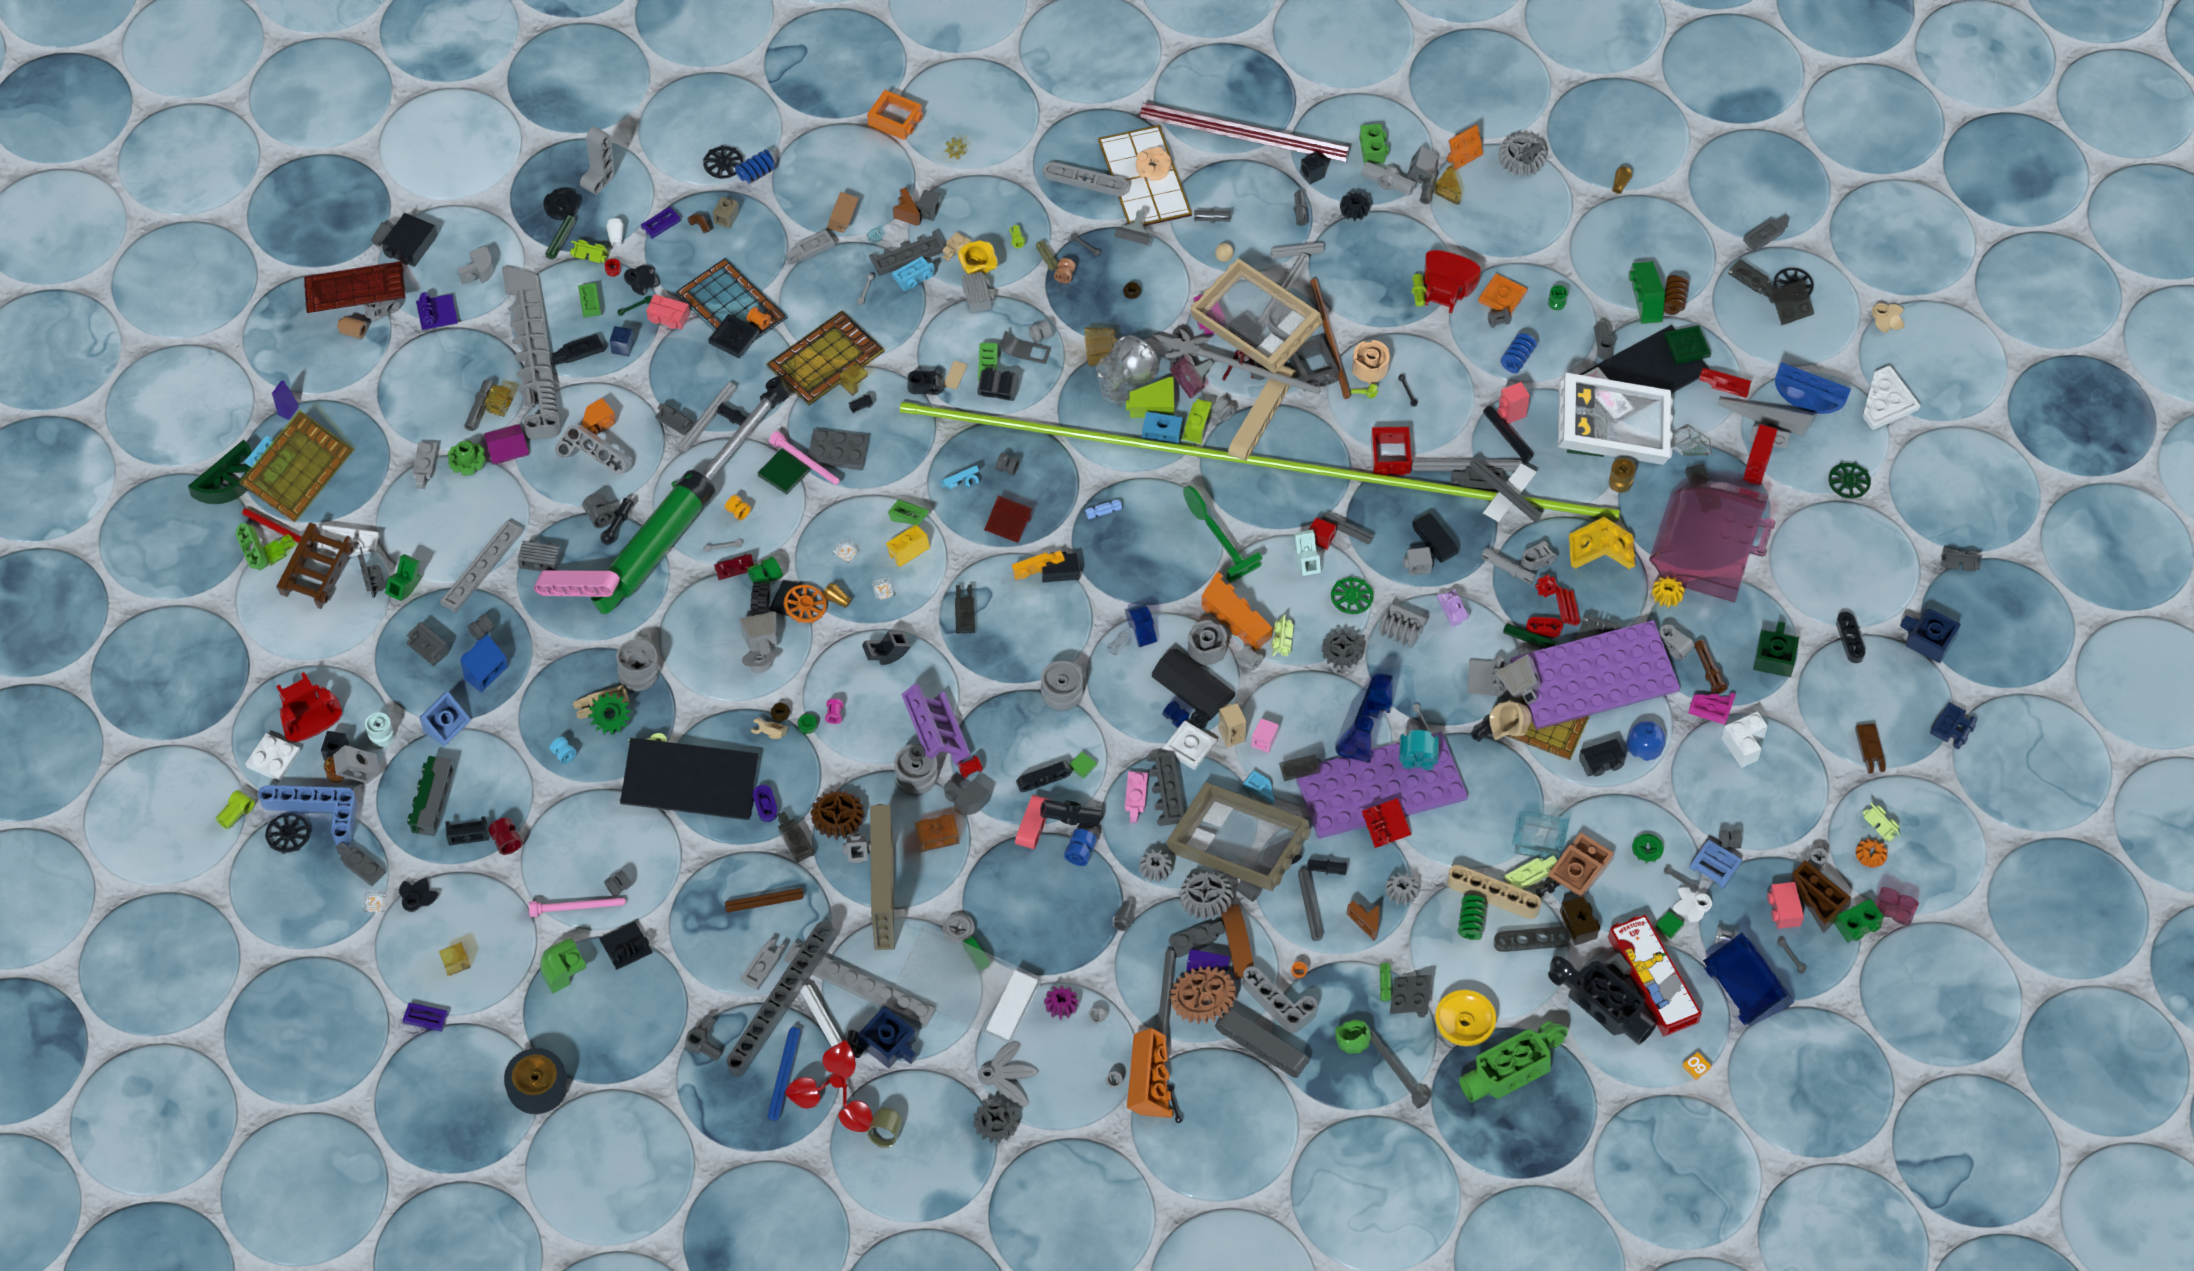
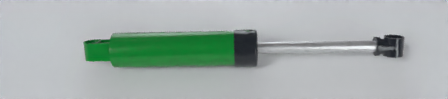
M774 377L766 383L765 388L767 392L760 396L761 402L702 473L695 470H687L678 481L671 483L673 487L671 492L605 571L616 573L620 581L612 596L591 597L592 602L601 614H608L623 597L629 598L695 517L715 496L716 489L710 480L769 408L774 409L777 403H781L789 397L790 392L780 377Z

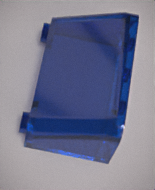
M1381 673L1374 675L1354 697L1335 743V751L1338 755L1367 763L1371 762L1373 757L1371 746L1374 722L1370 717L1378 718L1379 713L1382 711H1386V713L1391 712L1393 707V676Z
M1743 932L1703 960L1706 964L1704 969L1711 978L1715 976L1738 1007L1740 1012L1738 1017L1744 1025L1753 1026L1795 1003L1759 950Z

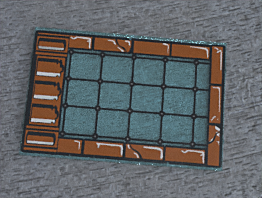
M726 257L675 291V295L684 303L689 304V308L713 331L730 314L759 329V334L754 339L756 341L788 319V316ZM753 307H757L761 313L771 316V321L764 330L760 329L759 325L754 322L747 321V315Z

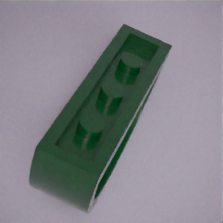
M244 439L188 485L191 497L207 504H223L241 497L249 490L241 482L253 468L250 466H238L252 453L250 446ZM244 473V475L238 481L233 479L228 474ZM221 479L227 481L230 486L220 489Z

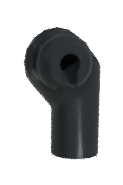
M849 1030L846 1041L850 1045L854 1057L860 1058L864 1053L863 1047L860 1048L856 1043L858 1032Z

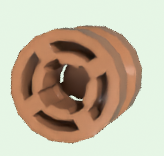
M1062 258L1058 262V269L1055 270L1054 278L1060 283L1067 284L1072 280V273L1075 271L1076 264L1070 259Z

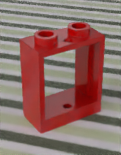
M1759 424L1743 480L1752 484H1762L1778 429Z
M1372 427L1373 474H1410L1412 460L1409 427ZM1377 444H1404L1405 461L1378 462Z

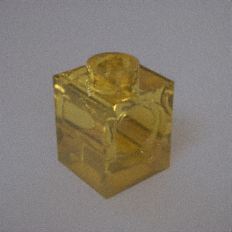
M493 384L485 400L487 412L505 417L513 401L511 389Z

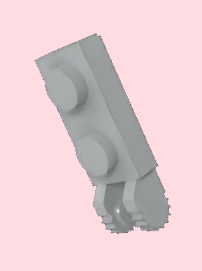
M771 937L743 973L741 982L759 990L782 957L787 945L782 943L773 953L771 950L776 944V939Z

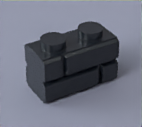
M1618 739L1581 749L1579 754V761L1588 777L1592 775L1595 777L1600 776L1605 771L1611 769L1617 771L1624 766L1626 759Z

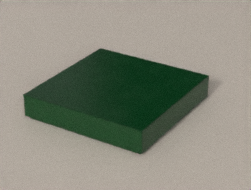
M1700 325L1664 333L1665 340L1676 365L1711 357L1710 349Z
M781 448L759 470L758 476L787 495L811 471V468Z

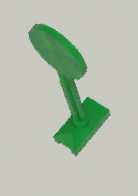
M1191 485L1184 487L1183 495L1191 512L1199 520H1205L1209 529L1233 559L1232 562L1235 565L1227 569V581L1231 584L1261 567L1259 562L1263 559L1261 554L1257 552L1244 559L1236 551L1215 521L1207 514L1206 505L1196 489Z

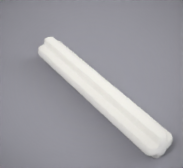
M804 985L800 992L831 1047L839 1044L842 1040L811 985Z

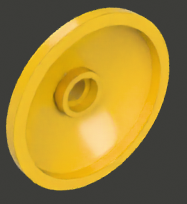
M1457 990L1447 994L1439 1002L1435 1013V1023L1440 1034L1449 1042L1459 1046H1475L1486 1041L1493 1033L1496 1025V1012L1491 1002L1482 994L1471 990ZM1461 1023H1467L1468 1025L1463 1026Z

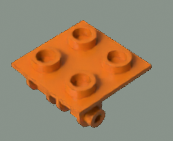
M1477 124L1449 139L1451 153L1448 154L1447 161L1453 163L1454 170L1483 155Z

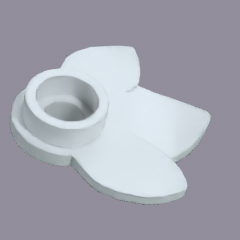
M1689 887L1678 889L1682 900L1673 906V911L1678 915H1687L1690 923L1700 921L1704 913L1711 909L1712 901L1710 897L1704 893L1699 894L1698 891L1692 893Z

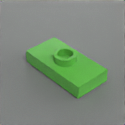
M596 283L578 285L583 318L600 316L601 310Z

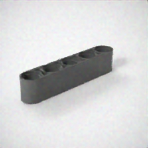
M1228 1009L1229 1013H1223V1018H1220L1215 1024V1028L1221 1034L1286 1074L1298 1078L1309 1063V1058L1304 1053L1237 1012Z

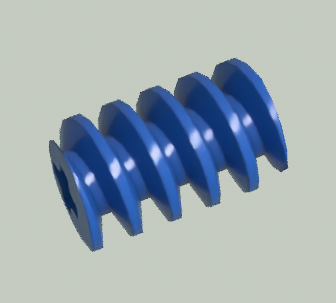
M764 149L763 152L753 155L752 159L748 158L746 162L736 165L735 172L740 180L750 184V178L754 181L757 180L756 174L759 177H763L762 171L768 174V167L773 171L775 169L774 161L770 152Z
M1525 333L1517 334L1501 357L1500 362L1504 369L1511 373H1519V369H1522L1530 354L1537 347L1536 340Z

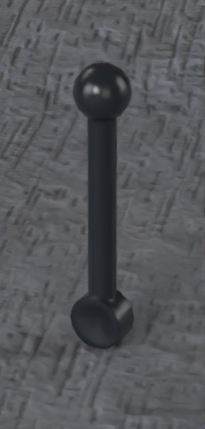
M1400 374L1398 380L1402 382L1411 400L1410 405L1415 407L1418 401L1413 398L1405 381V376Z
M1168 1085L1167 1091L1171 1092V1101L1176 1115L1175 1121L1176 1123H1181L1183 1118L1179 1114L1173 1094L1174 1086Z

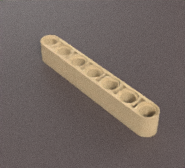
M1282 366L1276 373L1294 379L1296 370ZM1269 378L1232 440L1228 455L1247 461L1291 385Z

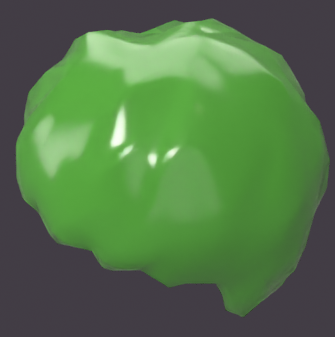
M1351 1020L1336 1026L1335 1040L1339 1049L1348 1054H1360L1368 1048L1371 1034L1369 1026L1364 1021Z

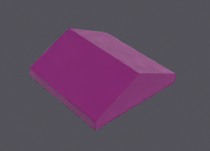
M520 424L484 433L493 464L529 455Z

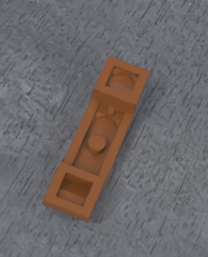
M1239 904L1227 907V912H1221V920L1225 928L1235 979L1243 978L1244 970L1248 967H1254L1245 922Z

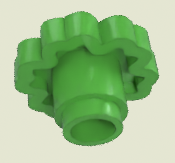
M470 440L460 441L457 446H452L447 454L449 468L454 473L461 472L463 476L474 475L475 470H481L486 463L484 449L479 443L472 444Z

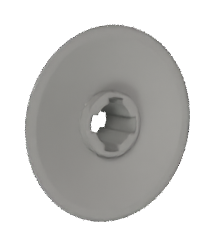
M759 651L750 652L742 658V663L750 667L752 672L762 673L770 669V664L775 660L776 654L773 651L767 655H761Z

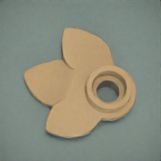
M1878 303L1872 308V316L1876 319L1875 325L1880 331L1887 333L1890 328L1899 330L1905 326L1899 316L1904 309L1899 305Z

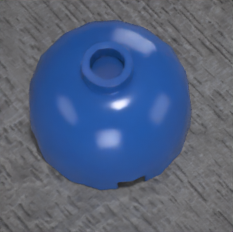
M1641 721L1630 729L1626 741L1627 749L1636 758L1638 756L1645 761L1654 760L1662 754L1665 748L1666 736L1658 724L1652 721Z

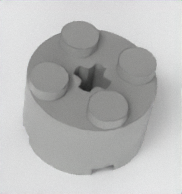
M1203 620L1193 625L1188 635V653L1198 665H1212L1224 659L1227 634L1223 626L1217 625L1210 620Z

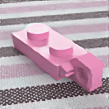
M1128 771L1125 809L1130 812V822L1132 823L1138 822V812L1143 813L1145 811L1148 773Z

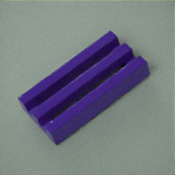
M669 206L642 223L641 229L645 230V233L649 234L650 238L653 239L679 223L681 219Z
M409 1002L403 1017V1023L442 1032L443 1025L446 1022L445 1019L448 1017V1011ZM411 1010L420 1011V1012H424V1013H429V1014H433V1015H438V1016H441V1018L429 1016V1015L423 1014V1013H422V1014H419V1013L411 1012Z

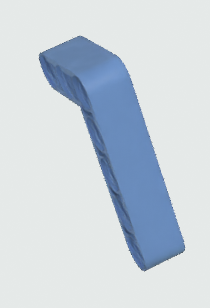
M266 785L259 789L258 797L262 808L265 810L334 812L331 833L335 844L338 845L342 842L348 846L351 843L357 801L353 790L350 788Z

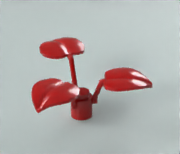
M843 1040L829 1048L822 1057L825 1069L832 1073L826 1082L817 1087L816 1081L813 1078L800 1077L789 1084L786 1089V1095L796 1105L807 1109L813 1108L819 1103L821 1096L818 1091H821L828 1084L831 1083L835 1088L842 1087L843 1106L845 1108L838 1114L840 1122L851 1131L866 1132L873 1119L870 1107L865 1102L854 1100L849 1105L847 1104L848 1084L846 1081L854 1073L856 1061L850 1045L846 1040Z

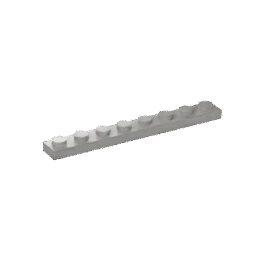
M793 942L784 957V962L790 964L802 946ZM824 956L811 974L883 1008L885 1006L894 1014L924 1028L927 1027L935 1014V1008ZM802 963L798 967L805 968L807 964Z

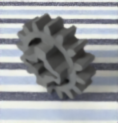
M1341 629V633H1338L1334 630L1333 636L1328 633L1327 639H1323L1321 648L1323 659L1327 658V664L1334 663L1333 668H1336L1337 665H1340L1341 669L1344 668V665L1351 668V663L1357 665L1358 660L1362 658V640H1357V634L1351 636V631L1344 633V629Z
M991 1099V1104L984 1101V1108L977 1107L978 1113H974L975 1121L973 1122L977 1135L982 1133V1140L988 1137L990 1143L994 1139H997V1142L1000 1143L1001 1138H1004L1006 1141L1008 1140V1134L1014 1136V1129L1018 1128V1115L1015 1114V1108H1010L1009 1102L1003 1105L1002 1099L998 1103ZM1006 1115L1009 1117V1123H1007ZM982 1119H984V1122L986 1123L985 1127L982 1123Z

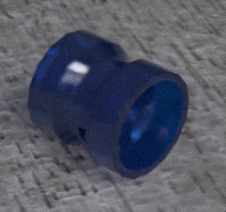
M1176 701L1170 702L1162 712V715L1166 719H1170L1176 728H1179L1189 718V713L1185 709H1181Z

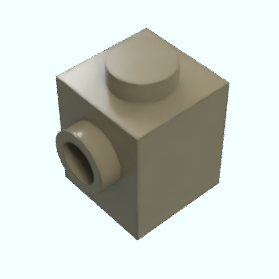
M721 197L713 211L714 224L730 229L739 214L738 202L730 198Z

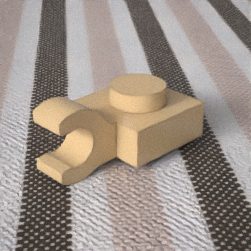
M956 232L946 242V247L942 251L945 254L942 258L950 261L955 254H958L962 246L971 242V240Z
M761 718L753 720L754 723L759 724V729L755 727L751 729V732L754 734L762 732L768 734V737L772 739L782 738L788 731L787 726L772 721L766 722Z

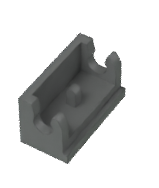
M1421 146L1411 159L1407 178H1411L1420 184L1424 183V180L1419 177L1420 175L1430 179L1433 176L1438 155Z
M421 622L407 634V637L410 638L407 641V645L433 667L449 654L447 643Z

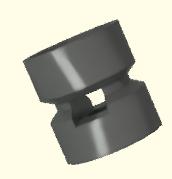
M593 493L586 497L582 503L583 509L595 528L608 526L616 517L602 493Z

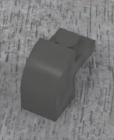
M950 780L944 785L945 797L950 802H954V811L959 814H975L990 801L989 790L975 780L965 790H962Z

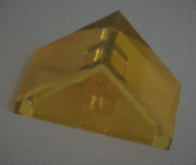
M1449 166L1436 182L1435 194L1459 205L1461 190L1453 166Z

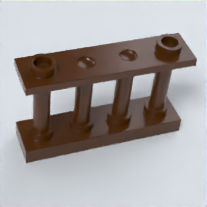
M309 522L276 586L280 595L288 597L290 592L296 591L313 597L316 606L322 609L323 605L329 600V593L348 556L353 553L354 543L351 537L347 535L342 543L322 536L317 525ZM319 542L337 548L339 551L334 559L312 551L314 544ZM311 558L331 565L327 575L305 568L306 560ZM302 574L323 583L319 590L316 591L296 584L295 581L298 575Z

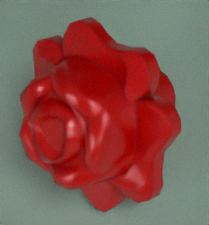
M1546 574L1544 577L1538 578V583L1535 584L1538 595H1543L1546 598L1549 595L1555 594L1554 589H1557L1558 585L1555 583L1554 577Z

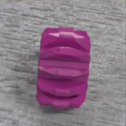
M1063 985L1060 986V989L1053 986L1052 991H1047V998L1044 999L1046 1012H1051L1052 1018L1058 1015L1060 1020L1064 1015L1069 1019L1070 1013L1075 1014L1076 1007L1079 1005V1001L1076 999V992H1072L1071 987L1064 989Z

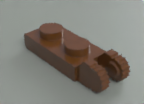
M1875 723L1856 725L1855 732L1867 772L1873 773V761H1877L1880 772H1885L1884 755Z

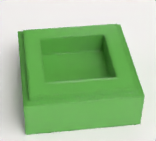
M1081 752L1069 765L1075 773L1084 779L1097 766V763Z

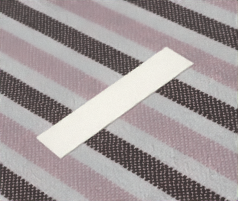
M1520 464L1506 483L1520 495L1537 472ZM1498 492L1483 514L1499 522L1513 503Z

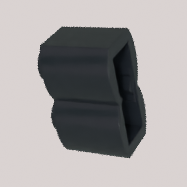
M993 368L981 370L977 389L978 395L1014 401L1018 375L1011 371L999 373Z

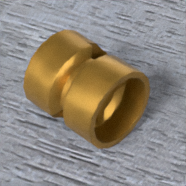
M1619 458L1612 463L1608 482L1612 490L1624 493L1632 488L1636 467L1631 460Z

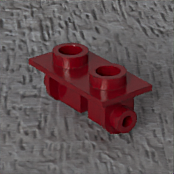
M745 553L731 560L717 561V564H714V569L717 572L718 581L747 573V569L754 565L752 554L747 555Z

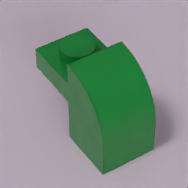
M406 554L401 555L397 573L388 577L385 594L399 601L409 597L418 585L421 577L418 574L420 561Z

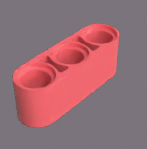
M1032 795L1016 835V845L1035 850L1047 818L1040 815L1041 803L1046 798Z

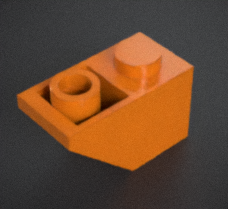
M601 398L586 407L582 426L597 435L616 423L614 411Z

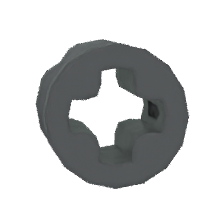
M1506 308L1495 313L1488 312L1490 327L1495 328L1496 325L1504 323L1506 325L1510 324V315Z

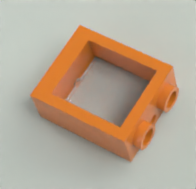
M884 89L867 113L868 125L906 140L908 135L913 133L915 125L920 123L923 118L922 105Z

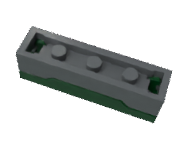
M428 756L427 762L423 763L422 780L419 779L418 794L413 798V812L409 813L407 821L412 833L435 836L454 770L452 759Z

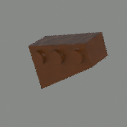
M1806 860L1792 873L1791 882L1796 883L1798 894L1822 932L1825 933L1833 925L1837 915L1850 907L1851 896Z

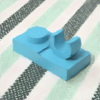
M976 465L939 481L941 487L954 488L959 485L958 481L965 478L964 485L966 488L970 487L969 479H973L975 484L979 483L978 477L974 475L979 472Z

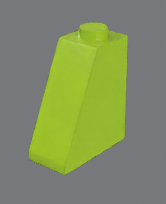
M1173 377L1165 378L1129 392V399H1126V411H1129V418H1145L1146 412L1174 415Z

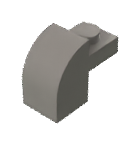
M487 246L470 251L471 264L458 268L459 279L462 285L480 279L483 284L491 278L493 264Z

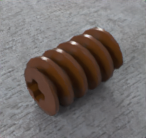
M1678 275L1667 277L1664 297V312L1666 314L1676 315L1685 309L1689 286L1688 279Z

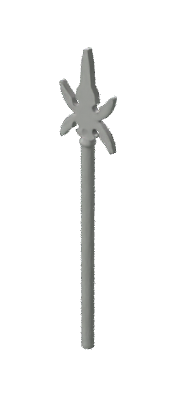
M1180 329V333L1183 336V340L1186 341H1182L1180 338L1152 335L1154 340L1168 345L1171 349L1175 350L1172 353L1166 354V358H1177L1184 355L1186 362L1195 366L1192 357L1189 355L1192 354L1193 357L1198 355L1318 395L1321 392V387L1278 373L1274 374L1269 370L1244 362L1240 365L1238 360L1204 350L1199 345H1195L1208 342L1209 338L1199 337L1190 341L1188 333Z

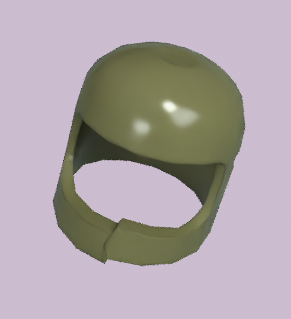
M889 1107L880 1108L875 1112L867 1133L872 1143L881 1148H889L894 1145L902 1126V1117L899 1112ZM880 1127L887 1129L894 1135V1138L891 1141L880 1140V1138L872 1134V1128Z

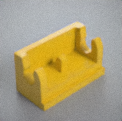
M917 525L912 526L885 543L890 558H895L898 567L903 566L930 549L927 534Z

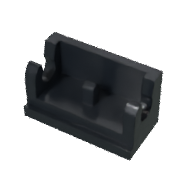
M485 816L481 817V821L451 825L450 821H445L446 837L449 846L488 841L487 820Z

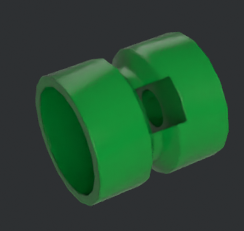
M769 556L762 560L761 564L756 563L747 569L752 583L775 582L783 577L782 570L773 556Z

